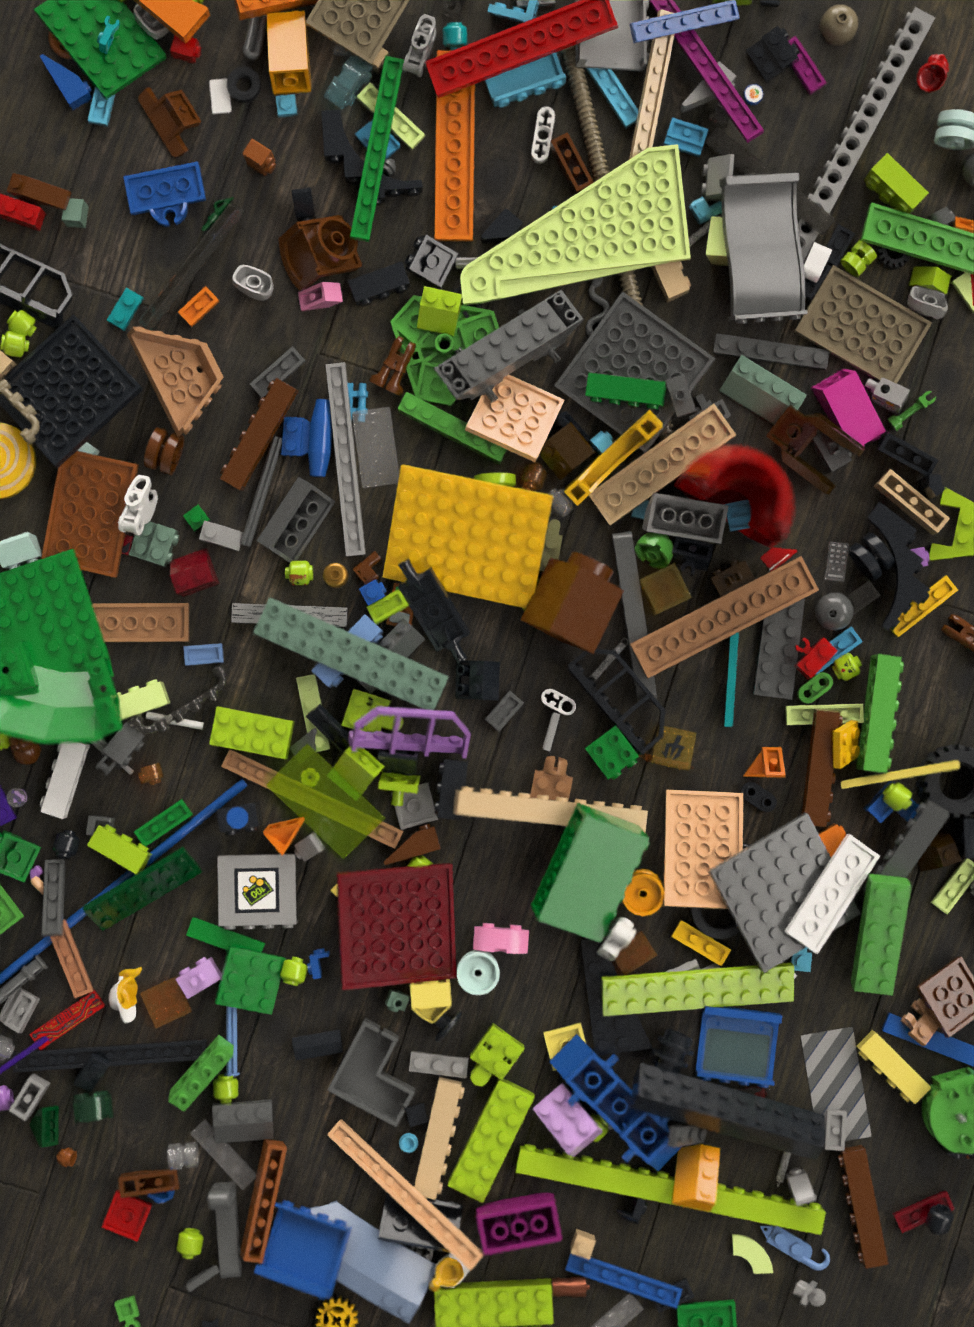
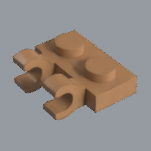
M918 998L917 1001L915 1000L912 1003L911 1007L921 1015L916 1021V1018L911 1013H908L900 1021L911 1029L908 1035L921 1046H925L939 1026L924 1001Z

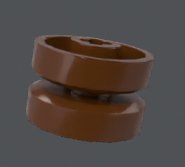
M159 427L155 428L146 448L144 467L156 470L160 466V472L171 476L176 470L182 454L184 436L181 435L178 438L176 433H172L169 436L167 430Z

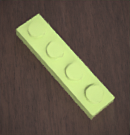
M369 83L357 95V99L373 114L378 90ZM395 107L391 131L413 150L425 137V134Z
M315 674L296 678L307 733L316 727L309 721L306 715L321 704ZM317 729V734L315 735L316 752L331 749L329 740Z
M863 704L785 706L786 725L812 724L814 708L839 711L840 716L843 717L842 723H847L850 720L864 723Z

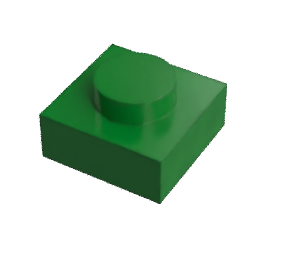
M200 505L195 506L183 515L195 532L203 527L204 521H211Z

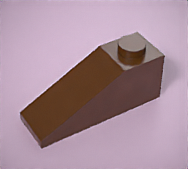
M15 173L12 174L7 188V192L20 200L66 210L72 193L57 186Z
M430 824L419 826V831H416L384 861V864L388 865L441 849L435 826L431 827Z
M177 1169L122 1173L118 1178L121 1198L180 1189Z

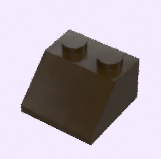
M570 422L544 443L539 455L559 480L577 469L595 451L572 422Z

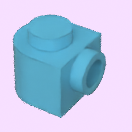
M600 431L589 440L591 446L599 455L613 444V438L607 431L605 433Z

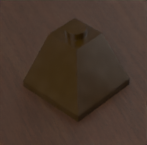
M945 823L917 861L920 872L942 868L962 861L956 843Z

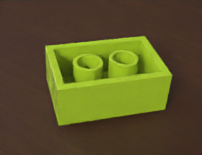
M888 153L870 170L864 179L866 186L872 191L875 190L885 204H889L893 209L908 214L929 193Z

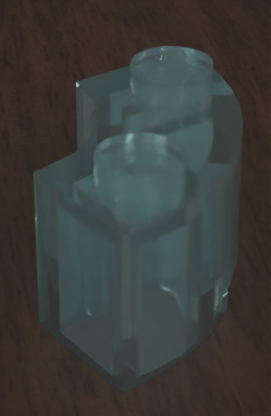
M352 55L342 66L340 75L333 78L324 97L342 110L348 105L351 106L356 100L355 95L364 83L367 84L370 81L373 66Z

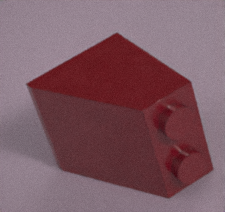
M207 548L173 559L170 562V576L176 594L184 597L219 584Z

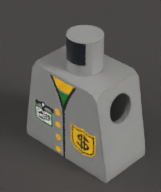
M869 378L864 386L865 390L873 393V402L896 415H899L910 392L909 389L885 378H881L879 383Z

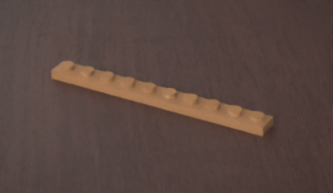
M229 749L221 766L394 849L403 834V830Z

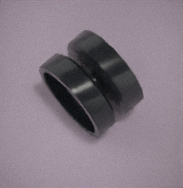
M868 532L861 538V544L854 543L847 549L856 567L865 577L873 582L882 575V570L888 571L896 564L888 548L871 532Z

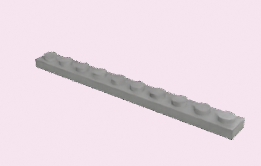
M346 363L326 364L346 556L364 555L366 551Z

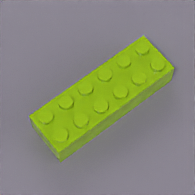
M498 1078L448 1180L449 1187L482 1203L484 1202L534 1099L533 1092L505 1078L503 1080Z
M551 1278L461 1282L455 1287H440L438 1291L434 1292L436 1327H506L553 1324Z

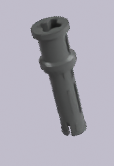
M36 955L30 964L24 965L21 969L22 971L0 989V1004L29 980L36 979L35 976L43 969H48L47 964L39 955Z

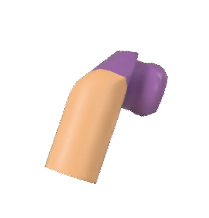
M36 865L29 872L31 884L43 895L44 882L40 879L43 869Z

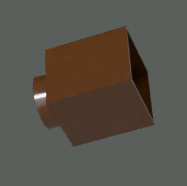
M572 551L567 562L550 557L521 621L565 644L594 654L624 590L609 582L614 573L611 568L588 556Z

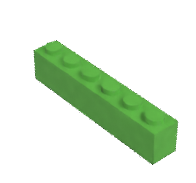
M406 392L398 407V412L499 465L507 452V449L465 431L466 422Z

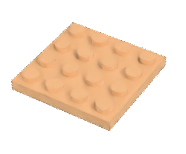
M507 375L501 383L492 389L498 397L496 401L494 400L491 403L486 394L481 396L466 425L465 431L536 462L564 403V399L516 377Z

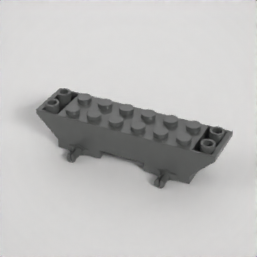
M562 290L526 312L524 309L519 310L517 313L518 317L468 348L462 350L459 347L455 350V356L434 368V371L456 400L470 398L472 401L476 397L486 394L491 403H493L498 397L492 389L501 383L505 376L529 361H536L543 356L549 355L554 363L561 360L555 351L556 348L565 343L566 338L583 321L582 316Z

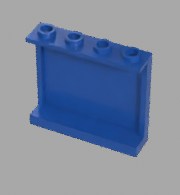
M283 1200V1203H275L278 1211L267 1243L263 1263L256 1265L254 1273L323 1299L331 1298L352 1227L347 1226V1222L344 1220L335 1219L333 1221L328 1219L329 1215L319 1212L317 1215L313 1214L310 1208L300 1206V1209L296 1208L294 1203Z

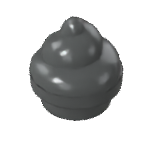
M385 158L382 174L388 177L393 176L396 172L395 161L391 158Z

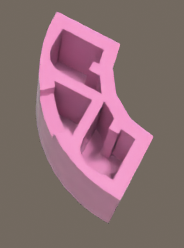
M483 923V926H475L473 950L528 954L529 930L521 929V925H510V928L494 927L493 923Z

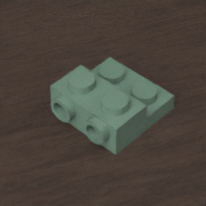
M148 522L144 525L141 535H135L129 555L166 567L172 561L173 553L171 552L173 546L178 544L180 537L177 535L178 531L160 524Z

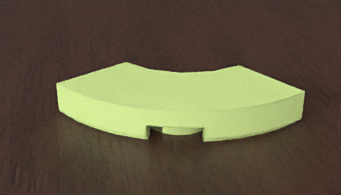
M732 1234L733 1255L741 1256L748 1260L754 1274L773 1273L770 1258L760 1244L750 1237Z

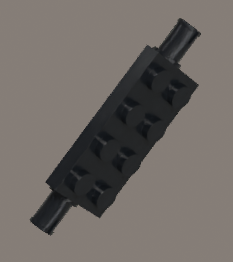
M409 559L399 563L398 566L407 579L399 584L398 588L435 650L449 649L457 664L467 659V655H465L459 643L462 638L470 634V631L432 567L421 573H416Z

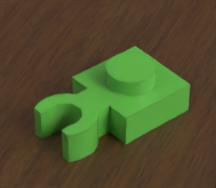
M135 1296L115 1301L114 1304L119 1321H125V1327H129V1325L140 1327V1322L135 1319L140 1314Z

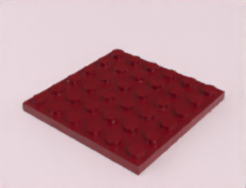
M451 863L336 873L342 990L457 978L453 868Z

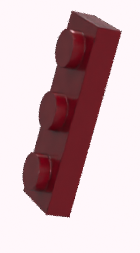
M943 1190L892 1213L901 1233L926 1223L928 1211L932 1206L943 1204L948 1206L951 1211L955 1210L947 1191Z

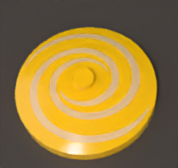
M0 423V499L9 498L20 493L31 481L36 468V455L33 445H29L20 435L22 431L6 423Z

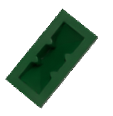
M58 1105L40 1108L29 1124L39 1147L58 1145Z

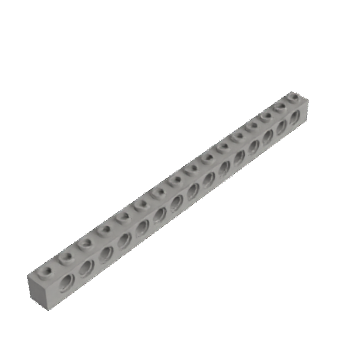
M917 7L914 8L912 13L908 12L904 18L903 23H905L903 30L899 28L894 37L897 40L895 45L890 44L885 53L888 58L885 62L881 61L876 70L879 73L877 78H872L867 87L870 89L867 95L863 94L858 103L861 106L859 111H854L849 120L852 122L850 128L845 127L840 136L843 141L840 145L836 144L831 153L834 155L832 161L828 160L822 170L825 172L822 178L818 177L813 186L816 188L814 194L810 193L804 203L807 205L805 211L800 210L797 216L803 261L935 17ZM909 29H914L917 34L910 33ZM900 45H905L908 50H902ZM891 61L897 62L899 67L892 66ZM882 78L889 79L890 83H884ZM873 94H878L881 100L874 99ZM864 111H870L872 117H867ZM855 127L862 128L863 133H857ZM846 144H852L854 146V150H849L846 147ZM837 160H843L846 166H839ZM828 177H834L837 183L829 182ZM819 193H825L828 199L822 200L819 197ZM810 210H817L819 216H812ZM801 226H807L810 232L804 233L801 230Z

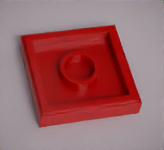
M116 1190L101 1228L138 1242L153 1204L134 1196L121 1198L120 1191Z

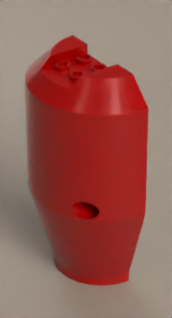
M726 446L708 451L695 459L674 484L688 499L723 505L748 499L751 506V519L748 524L750 528L737 531L768 548H772L784 540L791 527L794 514V499L788 479L773 460L756 450L740 446Z

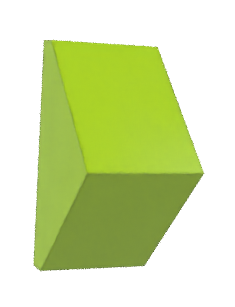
M913 267L909 286H921L946 295L951 275L938 267Z

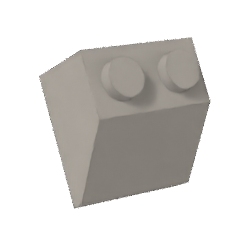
M734 154L712 157L708 159L707 164H704L703 176H706V181L702 183L701 195H704L706 201L722 202V187L719 186V179L733 176Z

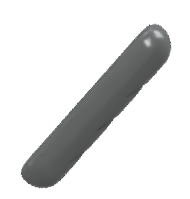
M267 15L249 18L243 45V54L249 60H256L261 55L267 27Z

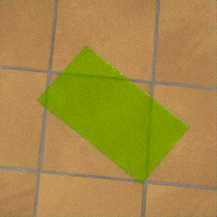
M308 743L266 784L299 817H304V822L343 859L385 819Z

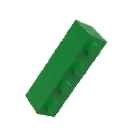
M588 372L585 396L590 398L591 402L601 403V400H608L609 404L620 405V402H625L630 407H639L641 404L647 405V409L658 410L659 407H664L667 384L662 381Z

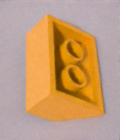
M699 1144L682 1147L677 1152L672 1204L711 1212L716 1200L720 1148Z

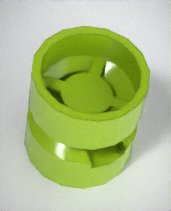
M860 240L852 247V252H848L840 261L842 266L855 277H859L866 269V265H870L877 257L873 248Z

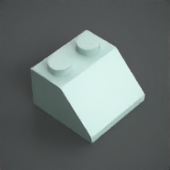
M29 532L0 541V564L4 569L10 570L20 565L37 561L42 557L37 536Z

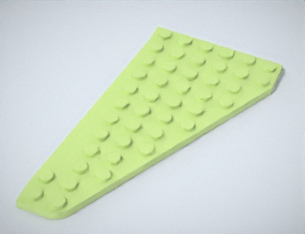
M678 144L645 149L466 265L461 273L463 305L486 303L669 262L690 260Z

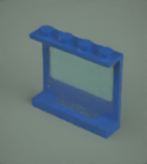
M705 1006L702 1010L695 1074L700 1076L699 1079L706 1081L716 1078L719 1079V1082L730 1083V1080L746 1086L750 1083H756L758 1087L769 1088V1085L774 1086L775 1082L772 1078L779 1023L782 1024V1015L780 1013L734 1007Z

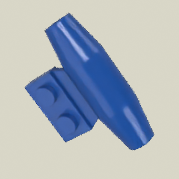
M316 399L311 422L300 417H284L281 455L302 457L308 454L309 472L312 477L326 476L331 456L333 429L329 400Z

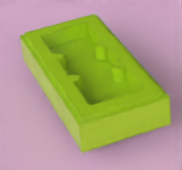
M398 589L371 604L367 609L374 623L379 624L409 607V604Z

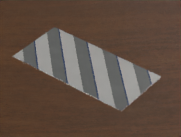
M853 1027L801 1035L813 1111L825 1115L826 1121V1109L845 1110L847 1112L845 1141L871 1137Z

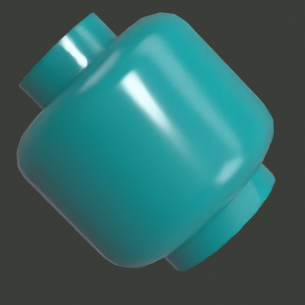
M462 22L447 23V26L442 29L443 45L450 47V51L467 45V28L462 25Z

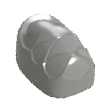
M137 4L134 7V17L138 25L152 38H162L169 32L165 26L140 5Z
M240 265L235 270L232 284L239 291L259 301L268 300L272 295L273 282L268 273L248 265Z
M921 286L912 287L907 301L910 309L923 316H930L937 320L945 316L948 310L945 294Z

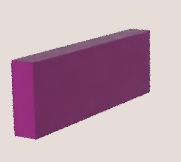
M794 36L788 42L790 45L795 44L800 54L797 55L799 61L791 67L809 95L825 86L827 82L798 38Z

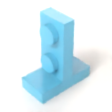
M529 0L526 13H524V9L513 7V10L508 9L505 4L495 2V5L489 4L487 12L491 15L524 23L536 18L539 1Z

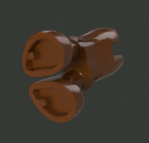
M400 336L393 342L381 370L377 374L372 375L369 381L402 396L404 390L400 382L415 352L416 344L410 342L403 354L399 352L404 342V338ZM392 369L394 370V373L390 381L387 383L388 375Z
M951 614L948 620L958 626V629L954 630L947 625H943L941 631L949 638L962 644L965 649L968 648L974 653V626L960 616Z

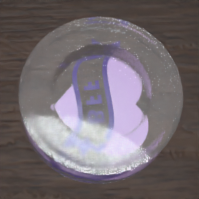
M21 788L11 789L7 794V802L12 807H21L27 802V793Z

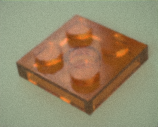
M177 976L140 993L155 1028L192 1012L184 992L176 981Z

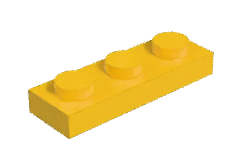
M682 920L679 921L671 935L674 939L720 966L723 965L731 951L728 947Z

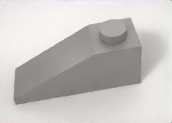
M719 61L718 65L732 85L735 86L736 75ZM704 80L682 103L680 109L682 112L716 99Z

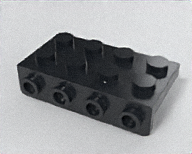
M388 1192L386 1193L378 1240L450 1252ZM437 1198L436 1200L427 1199L459 1230L462 1205L454 1201L443 1202Z

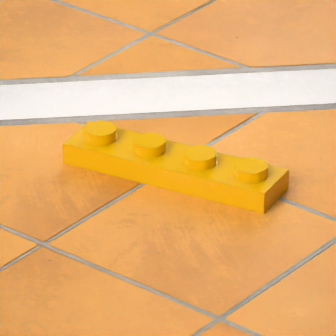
M945 575L930 587L928 592L930 596L925 603L922 604L920 602L919 605L911 602L912 607L906 614L902 613L898 618L900 620L899 624L894 630L891 628L890 630L898 638L957 592L958 589L948 576Z

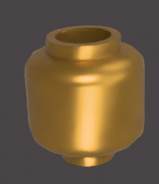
M331 563L323 571L324 581L332 588H341L348 581V571L340 563Z

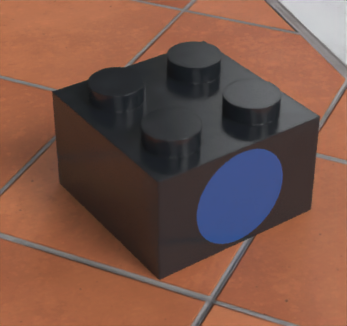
M259 802L216 809L220 833L225 832L226 835L240 833L239 829H245V832L256 831L259 829L258 826L263 825Z

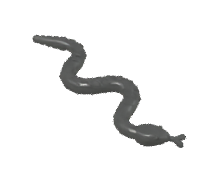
M603 277L593 279L588 290L590 298L603 307L601 314L592 317L586 323L585 330L589 337L594 332L593 326L601 322L611 308L607 300L595 293V288L600 286Z

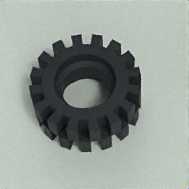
M877 246L875 251L877 253L876 259H879V265L883 264V268L886 269L888 267L889 270L902 268L911 257L901 253L900 257L891 258L887 254V249Z

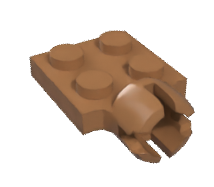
M555 756L546 757L544 768L542 770H535L530 798H537V795L549 796V800H556V797L568 798L569 801L573 777L566 775L568 765L566 759L559 757L557 767H554Z

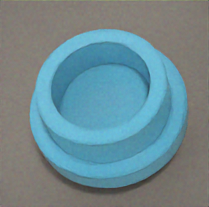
M405 1133L400 1137L399 1146L402 1151L411 1153L417 1149L418 1139L412 1133Z

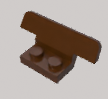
M150 87L146 88L139 95L140 104L173 157L182 156L189 150L181 139L180 134L185 129L199 126L202 121L183 90L164 94L158 100Z

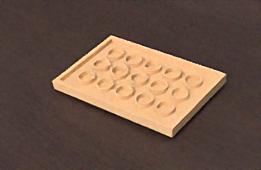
M666 790L663 906L728 909L708 870L743 850V793Z

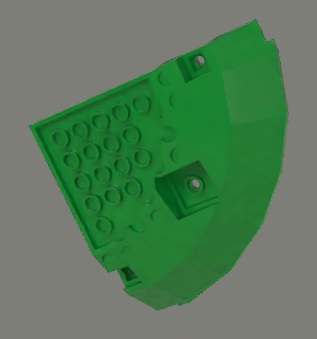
M75 549L1 572L0 733L38 743L95 742L104 739L105 735L122 730L120 700L112 680L114 673L111 659ZM5 666L9 668L7 674H4L2 671ZM102 685H105L107 688L105 692L100 690Z

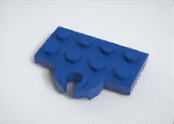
M199 162L123 176L131 215L150 212L157 223L169 227V222L166 220L167 213H175L174 222L178 225L187 215L188 204L206 201Z

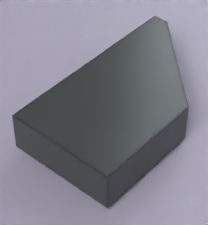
M316 728L312 729L290 747V750L300 764L316 753Z
M215 1265L210 1269L203 1270L188 1281L186 1288L191 1292L219 1273L220 1270Z

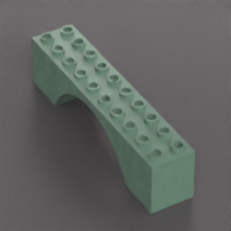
M270 597L254 630V634L426 710L435 709L448 680V676Z

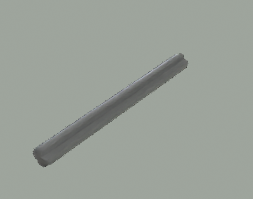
M273 436L245 526L241 544L250 547L282 446V438Z

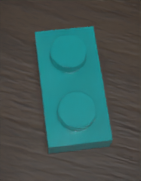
M126 288L107 321L125 331L144 298Z

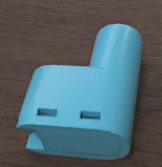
M704 197L693 201L690 204L691 206H689L700 225L710 220L711 216L715 217L722 213L721 201L709 207Z

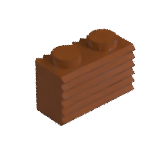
M251 139L243 151L246 163L251 168H254V170H257V172H260V174L267 176L268 173L271 174L276 166L272 151Z

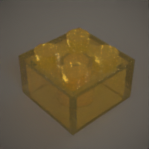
M675 563L639 580L654 615L692 598Z

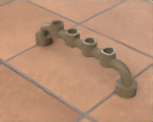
M3 379L0 381V394L4 395L10 404L32 424L30 430L25 428L20 432L22 438L31 445L36 441L34 436L40 428L39 421L34 416L37 412L30 404L25 407L22 404L24 401L23 397L17 391L12 394L9 391L12 387Z

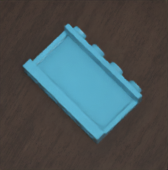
M553 53L485 80L493 106L505 107L511 101H522L529 95H540L546 89L562 87L566 83L565 73L563 74L557 54Z

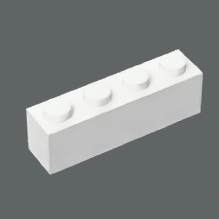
M82 742L59 743L57 749L59 756L52 764L51 769L54 771L52 777H49L46 783V789L48 790L46 796H43L40 801L42 813L61 819L67 818L90 747L89 744Z

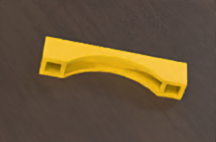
M649 409L565 487L564 493L578 506L620 463L662 428L663 423Z

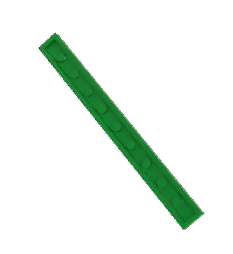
M385 56L350 239L364 242L370 241L404 59Z

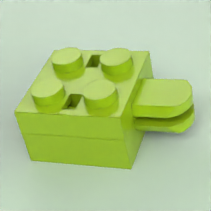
M353 689L342 726L354 729L355 722L376 707H390L391 701ZM379 715L360 730L375 732L382 731V728L392 731L395 716ZM402 716L400 719L399 730L402 728L404 723Z
M492 1023L470 1054V1058L477 1062V1065L471 1072L472 1082L477 1086H483L493 1074L500 1080H503L525 1049L524 1045Z

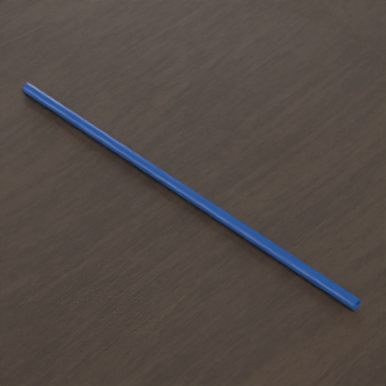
M243 779L239 780L150 852L152 856L145 868L216 812V809H220L248 786ZM130 870L126 871L89 902L136 874ZM83 907L66 920L70 929L87 916ZM44 937L0 973V985L34 959L36 955L52 944L51 938Z

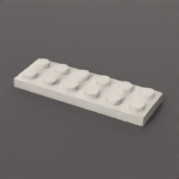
M847 834L784 932L818 954L880 856L856 838Z

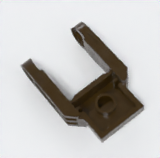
M789 405L766 436L781 447L782 461L823 493L830 495L836 487L835 484L798 455L803 452L818 430L822 431L844 449L846 447L858 455V458L865 451V448L821 413L805 416L792 405Z

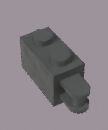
M126 722L122 726V730L118 731L102 750L101 756L103 758L96 766V769H101L104 775L107 776L114 767L118 769L123 765L126 767L132 760V753L134 751L139 752L145 744L143 742L145 735ZM108 760L111 763V766H108L104 762Z

